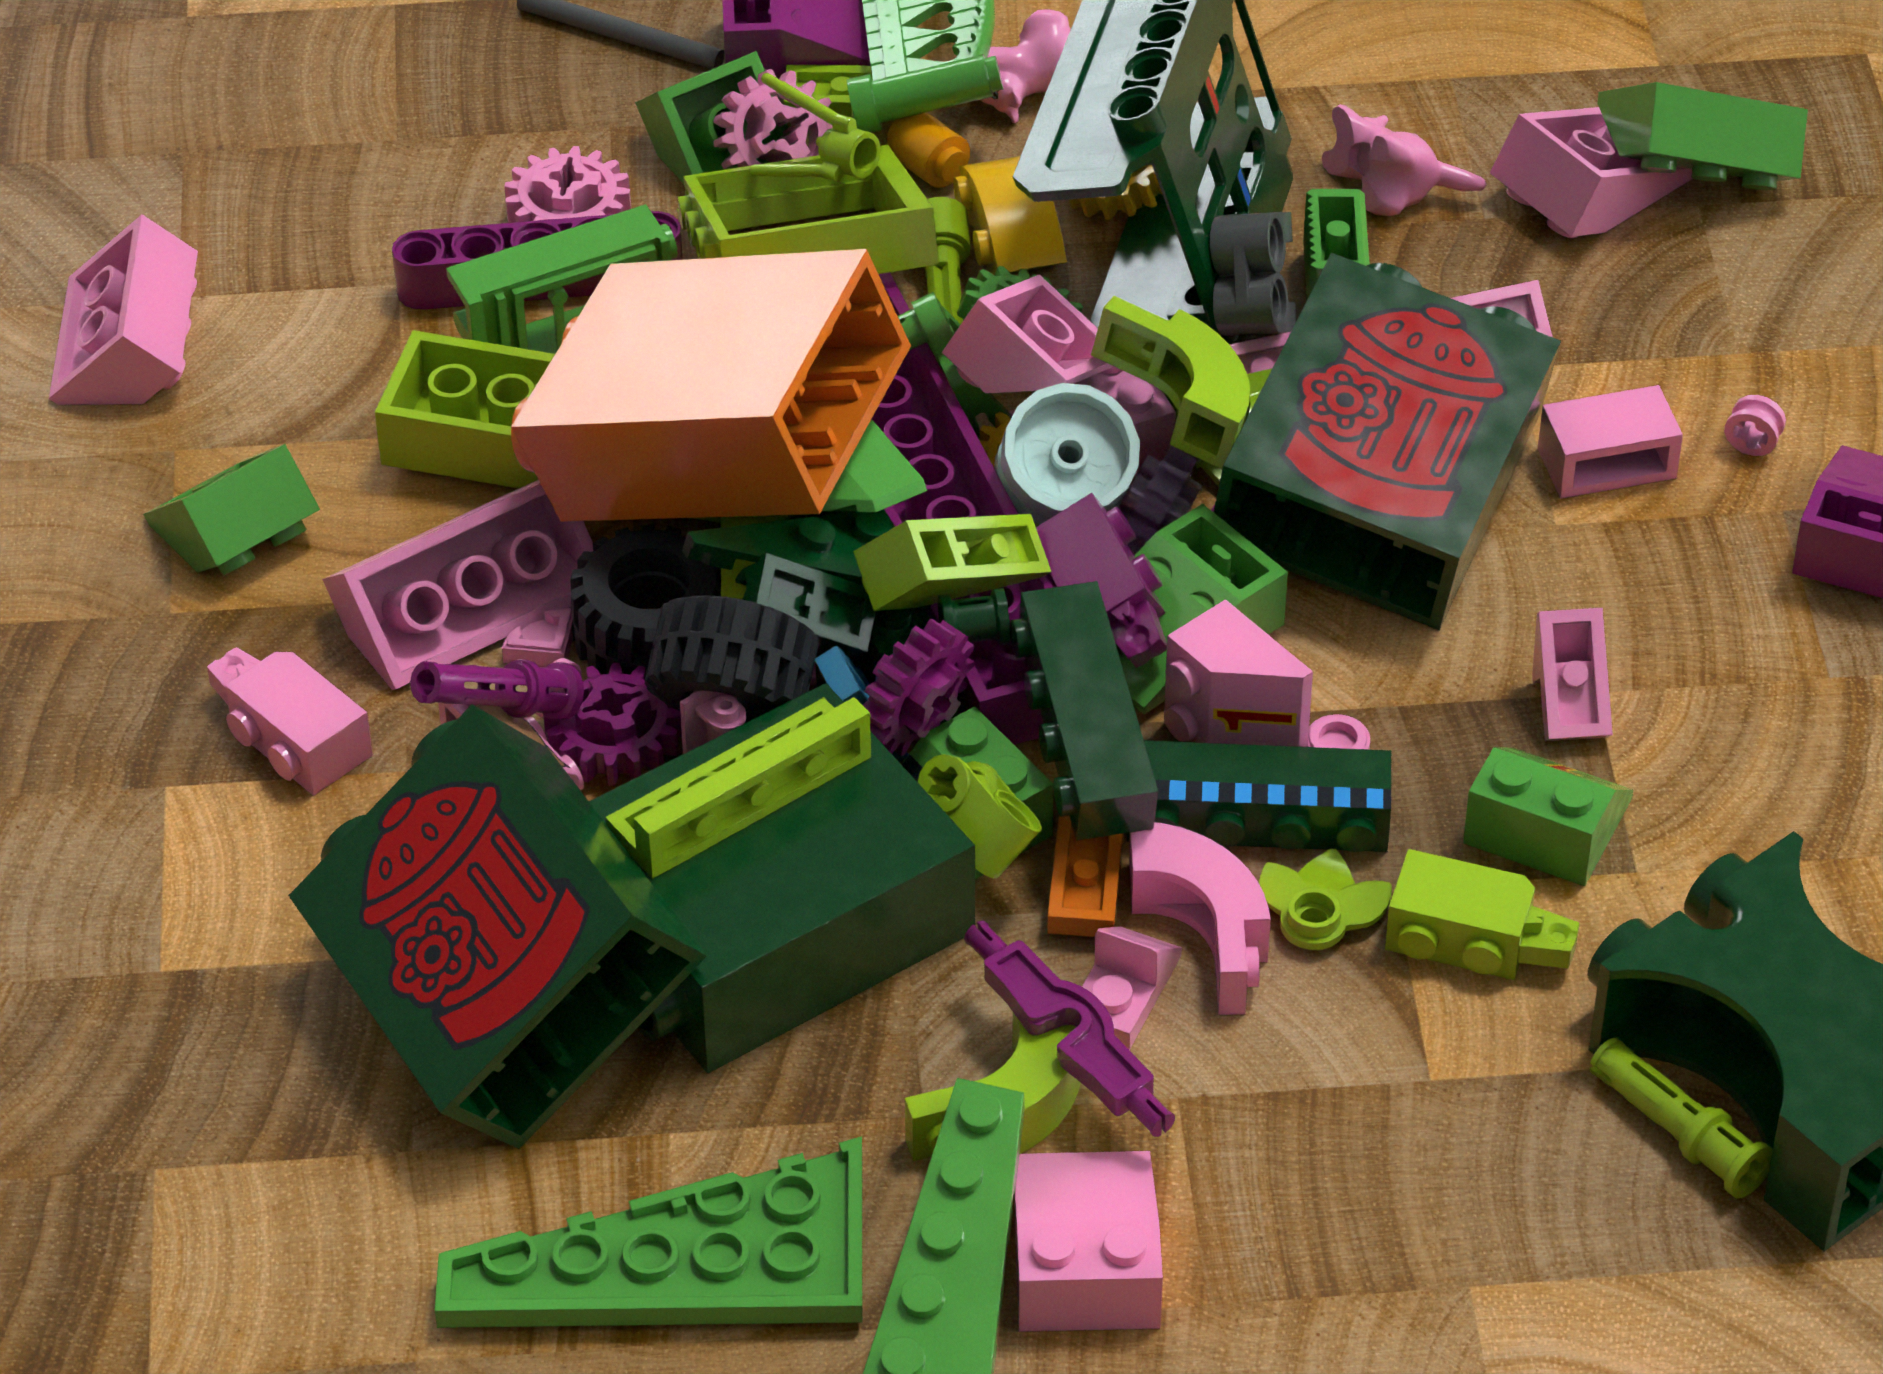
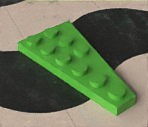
M862 1136L840 1142L838 1152L805 1160L803 1153L778 1159L777 1169L744 1178L733 1172L630 1200L629 1210L594 1219L593 1213L590 1211L566 1218L567 1227L531 1237L522 1231L445 1251L439 1253L435 1298L437 1328L862 1323Z

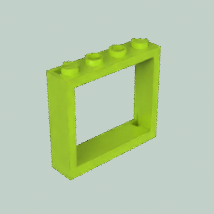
M889 145L881 146L878 165L865 178L844 174L841 180L836 182L822 177L753 176L749 172L751 166L683 176L685 196L677 197L679 206L677 209L681 230L687 231L690 247H696L698 259L867 249L878 274L939 265L933 206ZM817 155L764 164H822L823 161ZM875 208L877 211L875 213L729 235L728 233L730 230Z

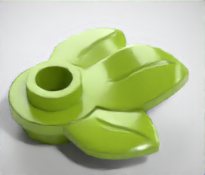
M1329 849L1308 862L1298 873L1281 864L1267 862L1259 879V885L1264 892L1268 907L1281 916L1280 928L1285 938L1292 944L1308 950H1322L1332 947L1343 938L1346 931L1372 926L1387 911L1392 894L1390 882L1374 880L1355 884L1346 862L1336 849Z

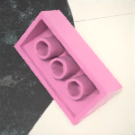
M536 480L322 580L348 637L392 690H395L410 683L412 672L420 662L428 661L438 664H451L506 638L518 626H520L521 630L528 624L543 619L544 612L571 607L570 579L572 570L578 569L577 560L584 551L593 552V542L584 521L560 522L539 480Z

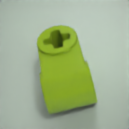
M942 754L934 756L926 762L920 771L918 783L975 844V869L985 876L993 879L998 878L1042 829L1036 815L1015 796L998 775L997 771L989 764L976 761L965 763L959 757Z

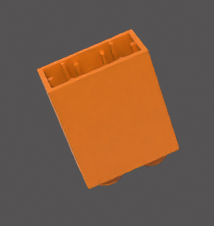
M867 249L610 264L580 315L572 318L567 324L562 336L561 346L531 395L524 398L517 405L511 424L513 450L521 466L528 471L535 472L560 522L820 514L907 355L911 344Z

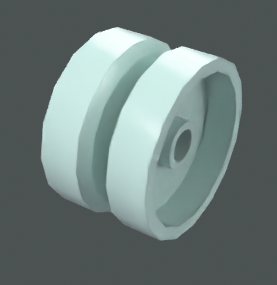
M1060 383L1035 391L1017 406L1006 427L1002 442L995 456L994 469L1018 514H1031L1035 527L1090 493L1094 494L1107 511L1116 506L1119 508L1139 467L1140 439L1131 416L1112 396L1089 385Z

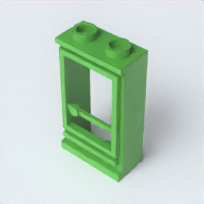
M644 204L446 268L447 277L466 307L465 309L453 312L456 328L463 339L556 354L561 346L562 336L567 324L572 318L579 316L585 306L583 305L564 312L563 304L566 302L568 295L562 286L605 273L610 264L670 261L676 258L678 254L674 235L667 224L660 225L648 206ZM549 291L548 298L553 304V316L526 324L524 299Z

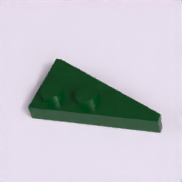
M883 509L878 512L856 511L689 531L682 552L687 559L698 560L708 566L727 570L733 569L736 559L756 563L760 561L762 554L769 553L863 586L862 575L853 551L891 530L895 525ZM931 604L916 609H930Z

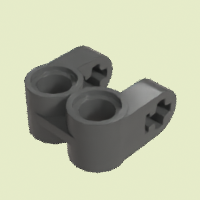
M1291 212L1218 215L1214 218L1210 232V251L1214 269L1219 274V277L1214 286L1213 311L1216 327L1221 335L1272 334L1292 331L1297 321L1296 302L1288 301L1286 283L1280 274L1285 261L1286 243L1293 242Z

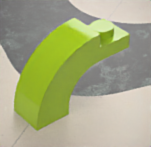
M1113 296L1103 307L1091 356L1132 374L1164 392L1179 412L1170 445L1222 469L1242 429L1250 400L1248 375L1237 353L1216 331L1181 309L1168 321Z
M1013 1013L1012 1048L1014 1053L1000 1069L975 1082L1024 1092L1025 1112L1020 1154L1045 1139L1059 1126L1075 1102L1081 1083L1064 1070L1057 1059L1058 1043L1076 1027L1064 1025L1040 1035H1031ZM954 1086L905 1098V1141L913 1161L932 1157Z

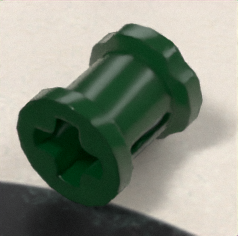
M1003 588L993 589L990 596L952 600L949 594L938 595L939 623L944 620L968 636L967 641L970 643L996 640L999 646L1009 644L1010 620L1007 599Z

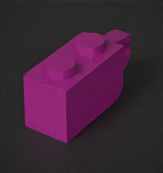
M1090 493L1036 527L1052 571L1050 574L1057 587L1093 581L1098 582L1115 643L1136 668L1146 664L1151 658L1159 656L1167 650V642L1158 619L1166 612L1154 592L1162 587L1163 584L1144 554L1136 558L1134 557L1128 543L1135 540L1136 535L1117 506L1107 511L1094 494Z

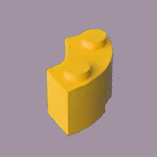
M1020 156L959 166L961 176L954 177L953 179L955 199L965 206L968 212V222L975 229L973 231V246L979 266L986 265L987 271L995 275L998 266H1003L1011 274L1019 272L1020 269L1029 271L1067 263L1063 237L1054 202H1034L1015 185L1013 174Z

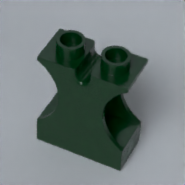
M1793 831L1749 862L1736 853L1726 854L1715 860L1700 874L1689 890L1684 903V913L1677 911L1653 928L1642 919H1631L1618 926L1605 938L1594 953L1588 967V979L1597 987L1588 1050L1594 1054L1604 1042L1611 1038H1618L1638 1057L1668 1062L1686 1068L1703 1076L1728 1093L1751 1118L1762 1142H1765L1773 1149L1764 1201L1825 1252L1883 1209V964L1868 958L1844 943L1817 916L1804 892L1800 876L1799 863L1804 839Z

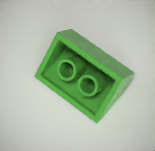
M1660 82L1598 93L1597 104L1619 156L1642 160V170L1658 173H1675L1676 167L1679 166L1692 169L1691 178L1712 182H1724L1727 180V175L1742 177V187L1756 190H1776L1777 181L1801 178L1808 109Z

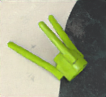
M769 73L762 75L761 81L763 84L831 124L832 128L816 139L819 156L823 161L822 164H754L749 168L751 175L822 177L838 182L844 174L865 178L875 170L881 150L879 139L875 134L857 129L854 118L836 113Z

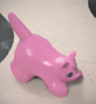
M1051 9L1037 10L1025 20L1023 30L1019 35L1020 42L1018 46L991 47L988 57L996 56L1004 90L993 92V97L981 99V101L994 106L999 112L1006 113L1011 118L1012 123L1016 124L1019 121L1018 110L1022 100L1033 93L1047 91L1071 30L1068 17L1059 11Z
M1341 104L1332 111L1337 140L1332 150L1323 153L1321 158L1323 167L1331 175L1362 180V192L1365 193L1366 210L1375 215L1388 217L1399 215L1405 207L1420 203L1433 186H1443L1459 191H1481L1487 185L1485 180L1478 175L1438 161L1434 151L1417 134L1393 132L1385 128L1389 120L1386 115L1377 118H1362L1352 109Z

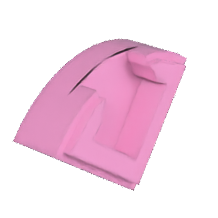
M571 608L544 612L543 619L532 622L521 630L520 626L514 628L502 646L503 663L524 659L535 662L540 667H546L560 658L568 659L573 641Z

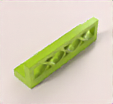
M855 697L835 708L825 698H822L606 816V825L629 855L654 879L871 758L870 712Z

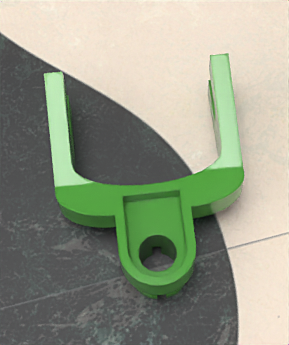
M934 292L911 302L913 309L898 315L911 344L909 351L928 343L939 366L944 370L950 386L978 439H980V430L975 418L978 414L985 413L989 422L994 427L995 414L1001 412L1012 418L1011 413L991 393H984L980 388L967 383L959 375L957 366L942 353L959 328L960 323L941 305Z

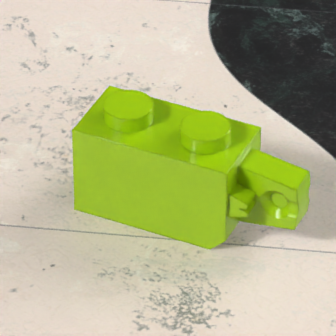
M1408 849L1389 905L1385 950L1405 954L1415 959H1427L1469 969L1479 974H1491L1515 980L1520 963L1568 969L1576 949L1579 922L1533 906L1535 887L1525 875Z

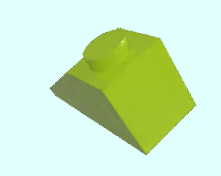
M1031 514L906 520L853 551L862 575L863 586L869 595L874 611L918 608L938 603V595L949 594L952 599L1041 578L1052 572Z

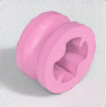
M1747 395L1740 398L1734 405L1732 414L1725 424L1724 432L1730 444L1740 452L1751 456H1763L1771 453L1776 447L1779 436L1785 428L1786 417L1780 406L1771 399L1760 395Z

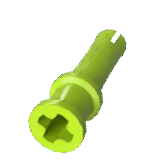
M1618 1038L1607 1040L1594 1053L1590 1061L1592 1065L1589 1068L1590 1072L1608 1086L1614 1088L1637 1109L1672 1134L1679 1141V1149L1682 1152V1156L1693 1165L1703 1163L1723 1179L1724 1189L1734 1198H1743L1751 1194L1765 1180L1769 1173L1773 1149L1765 1142L1753 1143L1732 1126V1117L1723 1109L1705 1108L1700 1103L1694 1101L1681 1088L1649 1063L1647 1064Z

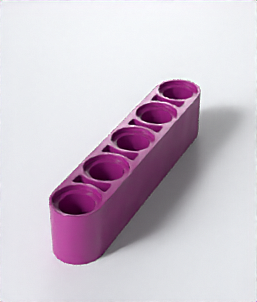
M651 211L660 225L667 224L674 235L678 254L676 258L671 260H683L681 225L678 219L662 211ZM610 215L407 232L398 237L392 247L398 299L405 306L413 309L425 310L465 306L449 281L446 268ZM605 273L562 287L566 291L568 298L591 296ZM549 291L525 298L524 301L549 299Z

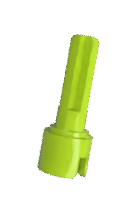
M932 197L928 201L934 210L939 265L924 267L927 278L928 294L934 292L941 305L961 325L963 318L957 316V311L961 300L960 265L970 255L968 212L965 206L956 199Z

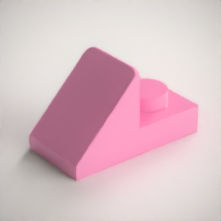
M1603 608L1539 611L1537 613L1532 680L1533 683H1540L1545 741L1608 738L1613 735Z
M1121 926L1099 928L1095 934L1094 966L1082 987L1094 994L1104 1004L1114 1024V1035L1130 1050L1181 958L1182 947Z

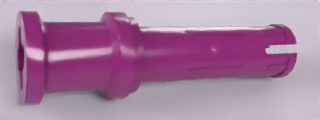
M518 659L511 661L503 668L477 665L438 664L436 662L423 661L414 668L410 680L413 697L420 703L432 704L439 702L468 706L473 704L475 706L501 707L504 712L515 718L531 717L538 712L553 720L569 719L577 713L584 695L583 680L579 671L573 665L565 662H555L546 667H539L535 662ZM476 682L478 687L477 689L465 688L464 683ZM490 684H495V690L489 688ZM518 685L527 686L528 689L527 692H518L515 688ZM549 688H564L566 692L563 695L549 694Z

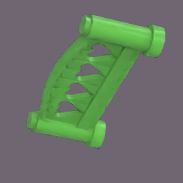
M862 0L872 78L870 74L847 79L848 93L857 129L870 133L883 130L884 122L993 97V92L1004 90L996 56L988 57L995 26L994 0ZM950 12L947 17L952 26L943 30L916 28L937 13ZM955 43L952 49L957 57L953 60L941 62L920 59L942 44Z

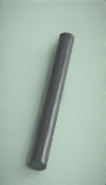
M517 0L518 10L708 69L719 67L724 61L725 52L723 49L568 1Z

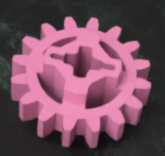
M769 69L758 74V81L749 76L738 82L740 93L732 91L723 97L722 102L731 111L715 116L714 123L725 128L726 135L713 142L714 147L728 148L730 156L721 164L724 169L732 168L736 165L738 167L761 164L756 160L757 158L777 162L817 156L819 152L816 139L822 136L828 129H831L832 125L763 84L761 77L764 73H769L776 77L774 71ZM789 70L780 76L779 80L788 83L813 98L812 94L816 87V83L813 80L798 87L796 86L795 71ZM778 97L791 102L797 108L781 104ZM829 97L818 100V102L826 107H829L832 103ZM744 119L748 123L745 139L743 133ZM790 122L791 126L783 131V135L777 141L772 140L766 144L762 143V140L771 135L770 131L777 125L780 127ZM808 129H809V146L806 145V138H807Z
M573 146L569 153L561 155L555 148H550L548 152L549 158L541 160L534 155L528 156V169L514 167L512 169L513 181L505 182L504 186L508 223L610 215L631 209L628 173H620L619 162L615 159L603 164L602 152L598 150L592 152L588 157L581 156L579 146Z

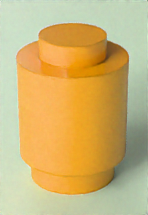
M927 112L894 120L887 134V144L902 165L932 187L943 188L952 184L954 177L961 176L959 166L968 165L970 146L967 140Z

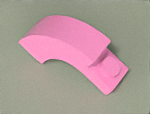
M1154 822L1153 829L1130 832L1129 878L1132 914L1168 916L1186 923L1199 932L1208 943L1214 957L1218 1015L1245 1014L1247 987H1259V962H1268L1271 919L1264 892L1258 881L1234 854L1215 841L1196 832Z

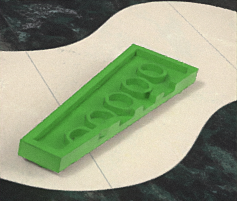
M961 1078L956 1079L863 1374L994 1373L1000 1308L1002 1309L1006 1254L1013 1215V1194L1016 1189L1025 1112L1024 1092Z

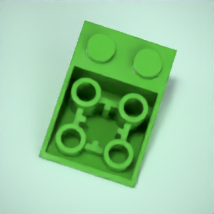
M1203 503L1157 531L1134 556L1136 558L1144 554L1163 584L1162 587L1154 592L1166 612L1158 618L1166 642L1167 635L1225 599L1268 635L1285 624L1288 572ZM1116 644L1133 705L1142 714H1145L1165 701L1167 650L1161 655L1151 658L1146 664L1136 668Z

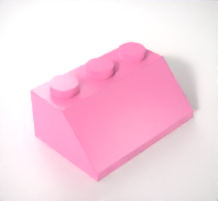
M141 214L69 276L49 394L51 401L58 405L144 404L162 388L167 390L176 384L186 364L185 359H183L185 338L191 327L189 310L191 296L197 285V279L194 277L198 251Z

